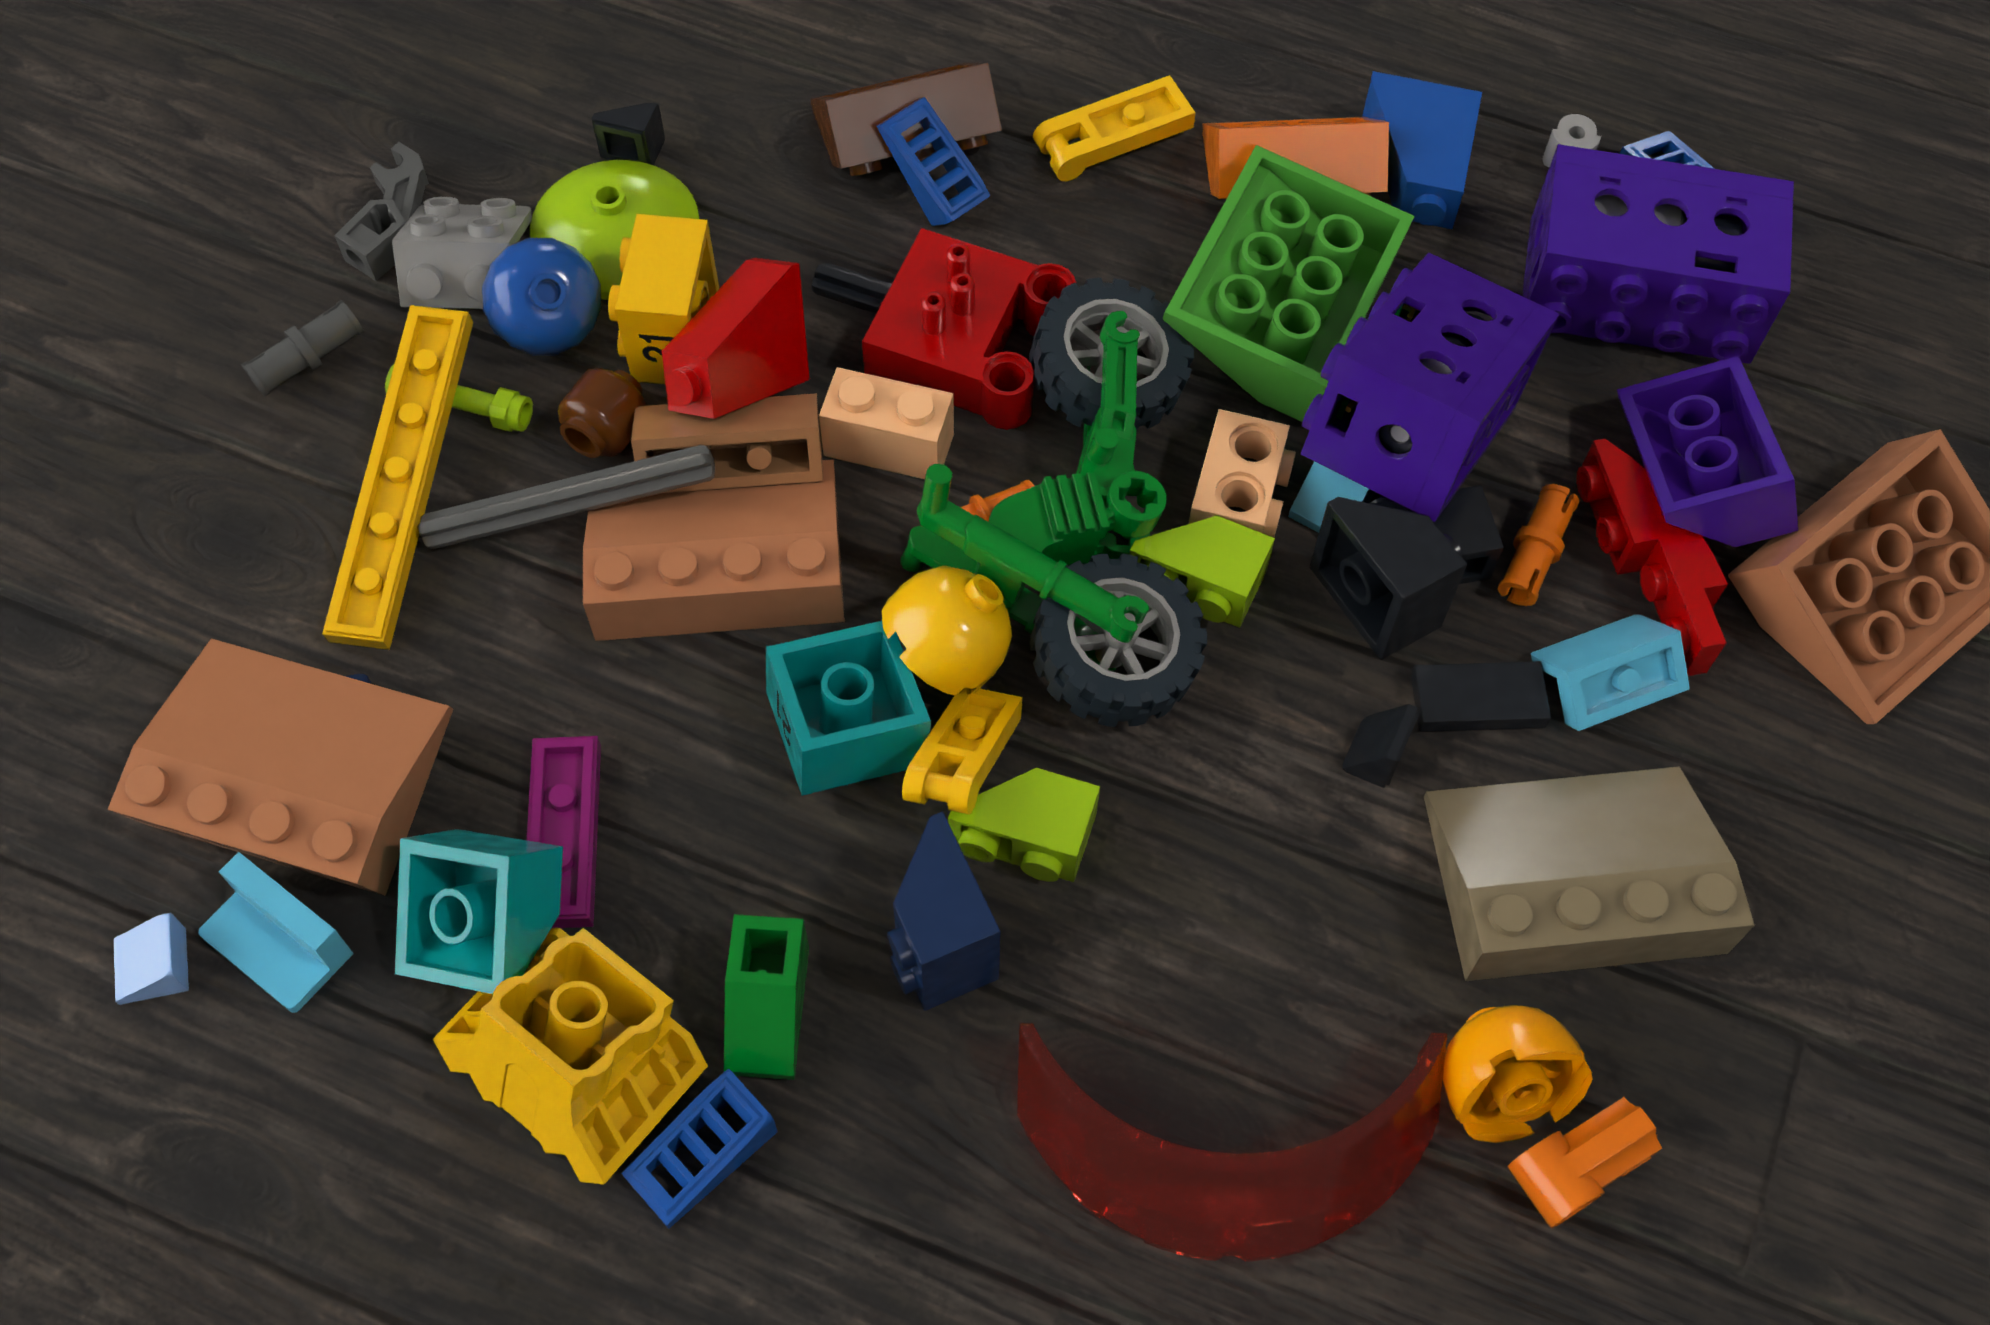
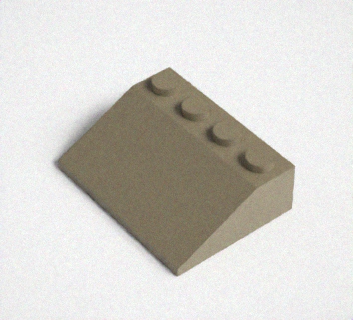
M1680 766L1426 791L1424 795L1465 981L1728 954L1755 926L1736 861Z

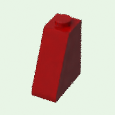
M762 258L746 260L662 350L669 411L715 419L810 380L799 263Z

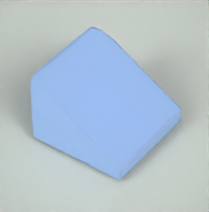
M172 913L158 915L114 938L115 1002L122 1005L189 991L186 928Z

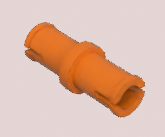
M1548 484L1542 487L1538 502L1527 526H1522L1518 529L1513 542L1516 549L1503 580L1500 581L1498 591L1502 597L1508 595L1510 588L1513 587L1507 599L1509 602L1521 606L1534 605L1550 565L1560 560L1565 547L1562 537L1573 512L1579 504V498L1575 493L1569 496L1566 504L1564 503L1567 495H1569V488L1557 484Z

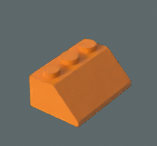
M1368 117L1202 123L1211 195L1219 199H1227L1256 145L1371 196V192H1388L1389 122Z

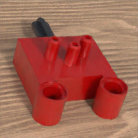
M921 228L892 284L825 263L818 265L812 280V291L817 295L876 314L862 340L865 374L953 393V404L955 407L982 415L988 424L996 428L1009 430L1020 427L1031 417L1034 370L1026 357L1015 352H1002L1018 319L1023 320L1025 329L1030 335L1034 336L1049 300L1053 296L1059 299L1062 289L1076 283L1069 269L1059 264L1046 263L1036 265Z

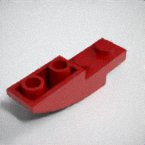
M1607 439L1594 440L1582 466L1578 468L1576 479L1580 497L1584 502L1590 503L1597 521L1596 534L1599 546L1604 553L1610 554L1617 575L1641 571L1640 584L1642 592L1649 602L1654 603L1661 623L1681 632L1688 676L1707 673L1727 644L1713 611L1714 605L1728 585L1723 572L1702 535L1665 522L1646 470L1631 456Z

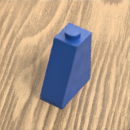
M1373 71L1362 117L1389 122L1388 194L1392 206L1415 216L1412 222L1452 229L1464 193L1482 92Z

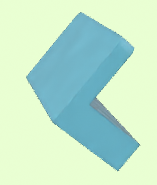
M1640 614L1626 617L1531 653L1532 662L1541 661L1542 671L1557 678L1565 724L1577 731L1690 689L1681 632Z
M238 852L219 871L234 889L235 893L199 928L198 933L204 941L290 1012L296 1013L354 953L333 927Z

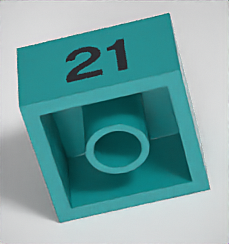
M882 621L766 647V693L802 796L905 771L930 733L931 720L912 671L907 668L899 657L904 651L897 633L895 632L888 639L884 632Z

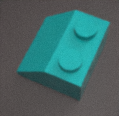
M460 829L400 838L395 974L493 994L495 988L507 978L523 976L560 915L563 846Z

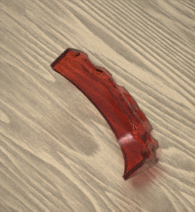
M1020 1023L1017 1116L1031 1143L1033 1141L1049 1167L1073 1192V1197L1100 1219L1103 1216L1120 1228L1144 1239V1243L1182 1256L1217 1261L1221 1257L1229 1255L1239 1257L1244 1261L1275 1259L1315 1248L1319 1243L1345 1232L1356 1224L1359 1225L1383 1206L1409 1177L1425 1152L1439 1121L1447 1033H1431L1418 1053L1416 1066L1404 1082L1375 1110L1356 1123L1333 1135L1303 1146L1273 1152L1236 1154L1212 1152L1175 1144L1150 1135L1116 1117L1082 1091L1065 1073L1043 1043L1033 1023Z

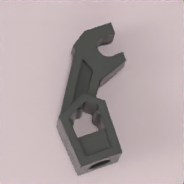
M398 142L391 148L395 163L398 165L397 168L387 169L377 162L370 167L375 183L384 194L383 199L370 200L334 235L345 262L375 281L395 266L392 239L416 209L421 206L425 186L429 184L420 155L401 142Z

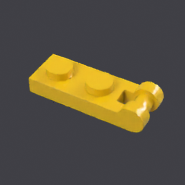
M1169 75L1050 118L1037 126L1033 133V140L1043 154L1051 156L1050 166L1060 181L1066 182L1077 178L1089 166L1194 128L1196 112ZM1078 137L1081 139V141L1070 145L1068 141Z
M965 688L958 695H954L907 767L902 786L903 800L923 805L927 803L928 799L946 802L948 810L970 815L975 807L979 789L1021 720L1023 697L985 689H979L970 694V688Z

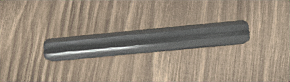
M698 445L426 513L421 516L418 530L425 546L430 549H437L708 482L715 477V462L708 446Z

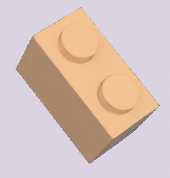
M837 367L819 414L823 456L925 479L929 466L933 464L944 465L954 436L953 393Z

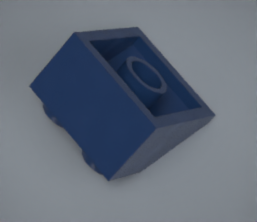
M942 811L930 816L893 902L896 929L887 932V937L894 954L889 956L897 981L905 995L916 991L924 1011L999 979L1000 929Z

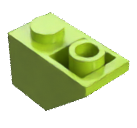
M1216 515L1135 540L1129 555L1137 556L1138 563L1149 566L1150 562H1153L1165 568L1164 575L1172 581L1178 578L1188 588L1189 591L1186 596L1190 602L1197 601L1203 614L1202 618L1212 622H1226L1240 628L1267 572L1275 538Z
M1034 768L978 794L975 807L970 815L950 811L948 823L964 856L979 862H993L995 859L1020 866L1024 873L1038 880L1054 882L1061 878L1074 882L1097 814L1100 786L1040 768Z

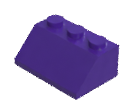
M1739 356L1617 389L1618 400L1666 523L1732 547L1798 531L1795 479Z

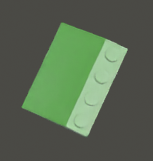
M1256 145L1165 310L1163 320L1258 402L1302 422L1315 396L1319 393L1323 395L1328 380L1321 377V372L1330 352L1337 343L1345 345L1358 319L1361 316L1367 317L1415 216Z

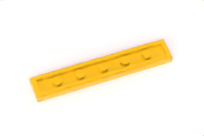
M410 305L322 635L328 642L390 650L419 537L418 524H420L421 516L425 514L473 326V320L469 312Z

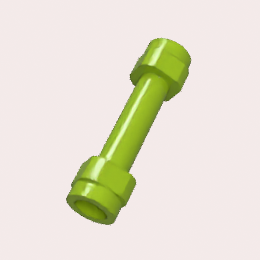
M394 364L391 366L386 377V394L390 383ZM457 385L452 408L489 417L494 428L509 432L513 430L523 432L530 423L533 402L530 397L520 395L518 391L500 387L496 394Z

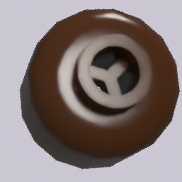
M595 368L586 371L558 406V417L561 423L560 433L563 439L578 453L589 458L618 456L631 441L635 409L639 406H647L642 395L643 390L640 383L623 370L612 371L604 368Z

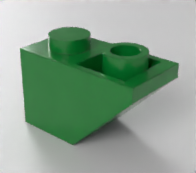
M734 914L725 978L724 1072L730 1069L735 1076L795 1080L809 957V943L804 919Z

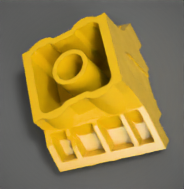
M551 928L523 976L507 978L495 988L493 994L478 991L433 1038L450 1072L469 1073L484 1101L493 1102L496 1106L502 1107L539 1141L545 1153L565 1155L579 1181L584 1183L604 1185L708 1067L692 1034L670 1017L674 1000L584 928L574 936H569L561 928Z

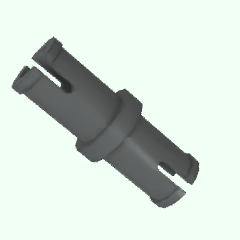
M340 300L335 306L301 328L297 329L294 325L284 331L286 336L284 339L250 361H245L241 366L265 397L270 394V391L305 368L309 367L313 371L322 365L320 360L322 357L357 334H362L364 329L349 307Z

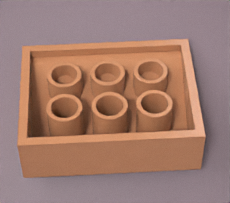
M1941 429L1885 444L1797 517L1798 531L1773 537L1728 574V577L1759 626L1866 724H1876L1990 623V509Z
M834 459L822 460L823 481L659 493L588 511L583 544V606L595 641L845 622Z
M211 638L133 745L108 810L148 826L385 896L400 857V838H406L453 708Z

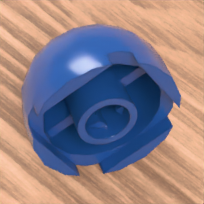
M527 238L507 246L490 264L482 285L483 311L493 332L502 340H505L511 347L531 356H556L578 346L594 329L602 308L601 284L592 264L575 247L554 238Z

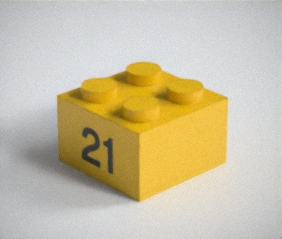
M636 214L631 238L624 237L621 242L619 260L620 270L623 274L620 285L613 284L611 286L608 313L610 320L617 321L618 354L620 357H626L630 375L638 382L665 384L662 350L719 290L708 220Z

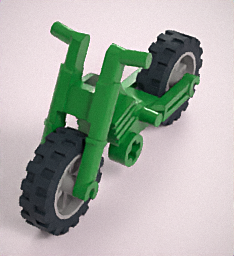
M1102 278L1086 279L1085 284L1080 287L1076 283L1068 285L1062 289L1059 299L1053 296L1049 300L1043 316L1040 318L1029 353V362L1035 367L1033 382L1037 390H1044L1046 394L1044 401L1055 412L1060 409L1066 413V420L1073 425L1081 427V424L1084 423L1083 450L1076 474H1072L1071 478H1067L1066 475H1057L1056 479H1052L1051 476L1044 477L1041 484L1001 500L992 510L989 520L986 521L948 500L952 480L950 468L943 464L929 466L926 471L922 499L917 507V515L921 526L911 529L908 544L900 557V563L909 572L921 570L924 564L932 568L944 565L968 570L975 575L981 574L991 579L1003 594V603L1008 611L1009 618L1025 626L1024 631L1031 634L1030 651H1036L1033 665L1038 677L1045 676L1048 681L1047 691L1058 702L1063 698L1072 705L1069 711L1083 719L1088 714L1099 718L1098 724L1115 727L1118 721H1128V726L1131 727L1145 724L1152 715L1156 719L1166 715L1172 709L1175 702H1180L1198 674L1205 658L1202 655V651L1207 645L1206 628H1200L1203 614L1197 601L1191 603L1186 596L1189 591L1188 588L1178 578L1172 581L1165 576L1166 569L1160 565L1150 562L1149 566L1138 563L1137 556L1129 555L1135 540L1150 536V532L1157 525L1166 506V493L1161 483L1150 474L1135 471L1133 458L1136 432L1143 425L1147 429L1154 427L1160 423L1164 413L1169 415L1173 410L1191 374L1192 369L1190 365L1194 359L1193 345H1188L1187 340L1163 320L1164 312L1169 303L1165 301L1162 304L1155 299V292L1144 286H1141L1140 290L1130 287V281L1114 278L1112 283H1103ZM1092 330H1101L1100 336H1098ZM1074 337L1090 350L1073 351L1070 340ZM1140 348L1147 358L1138 356L1137 349ZM1137 373L1147 375V377L1137 381ZM1125 496H1137L1138 506L1145 508L1143 513L1133 507L1125 499ZM1113 530L1122 535L1124 539L1129 540L1128 544H1116V536L1108 532ZM1026 584L1039 591L1040 594L1037 595L1025 588ZM1150 627L1158 637L1159 643L1138 636ZM1134 653L1160 660V663L1157 667L1144 673ZM1123 664L1128 675L1116 673L1114 671L1116 670V667H1119Z

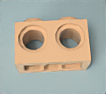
M1219 409L1191 507L1189 524L1218 515L1268 536L1275 537L1284 502L1272 499L1275 485L1288 486L1296 454L1295 451L1285 449L1290 425ZM1243 458H1251L1257 460V462L1247 461ZM1228 507H1239L1246 511L1237 512L1229 509Z

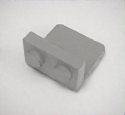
M434 197L425 200L424 205L416 209L392 239L400 306L410 307V305L431 308L483 309L482 285L490 264L507 246L519 241L531 222V208L528 206H515V201L508 198L487 199L482 201L480 205L459 204L458 199L453 197Z

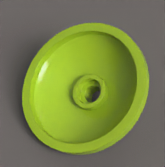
M609 160L583 166L555 182L544 193L535 207L530 223V238H554L575 247L592 264L601 284V299L609 300L611 286L613 284L620 285L623 274L620 270L619 260L621 242L624 237L631 238L636 214L700 218L692 194L671 173L644 162Z

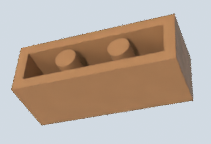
M817 393L767 397L715 419L669 411L668 404L639 406L635 409L631 438L634 461L698 445L708 446L714 458L716 470L715 477L711 481L663 493L823 481L822 442Z

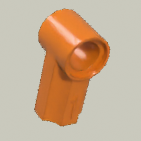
M1623 1097L1565 1135L1561 1131L1549 1135L1514 1159L1507 1168L1552 1229L1597 1200L1605 1193L1604 1187L1621 1176H1626L1650 1160L1652 1156L1662 1149V1146L1656 1135V1127L1644 1110L1631 1104Z

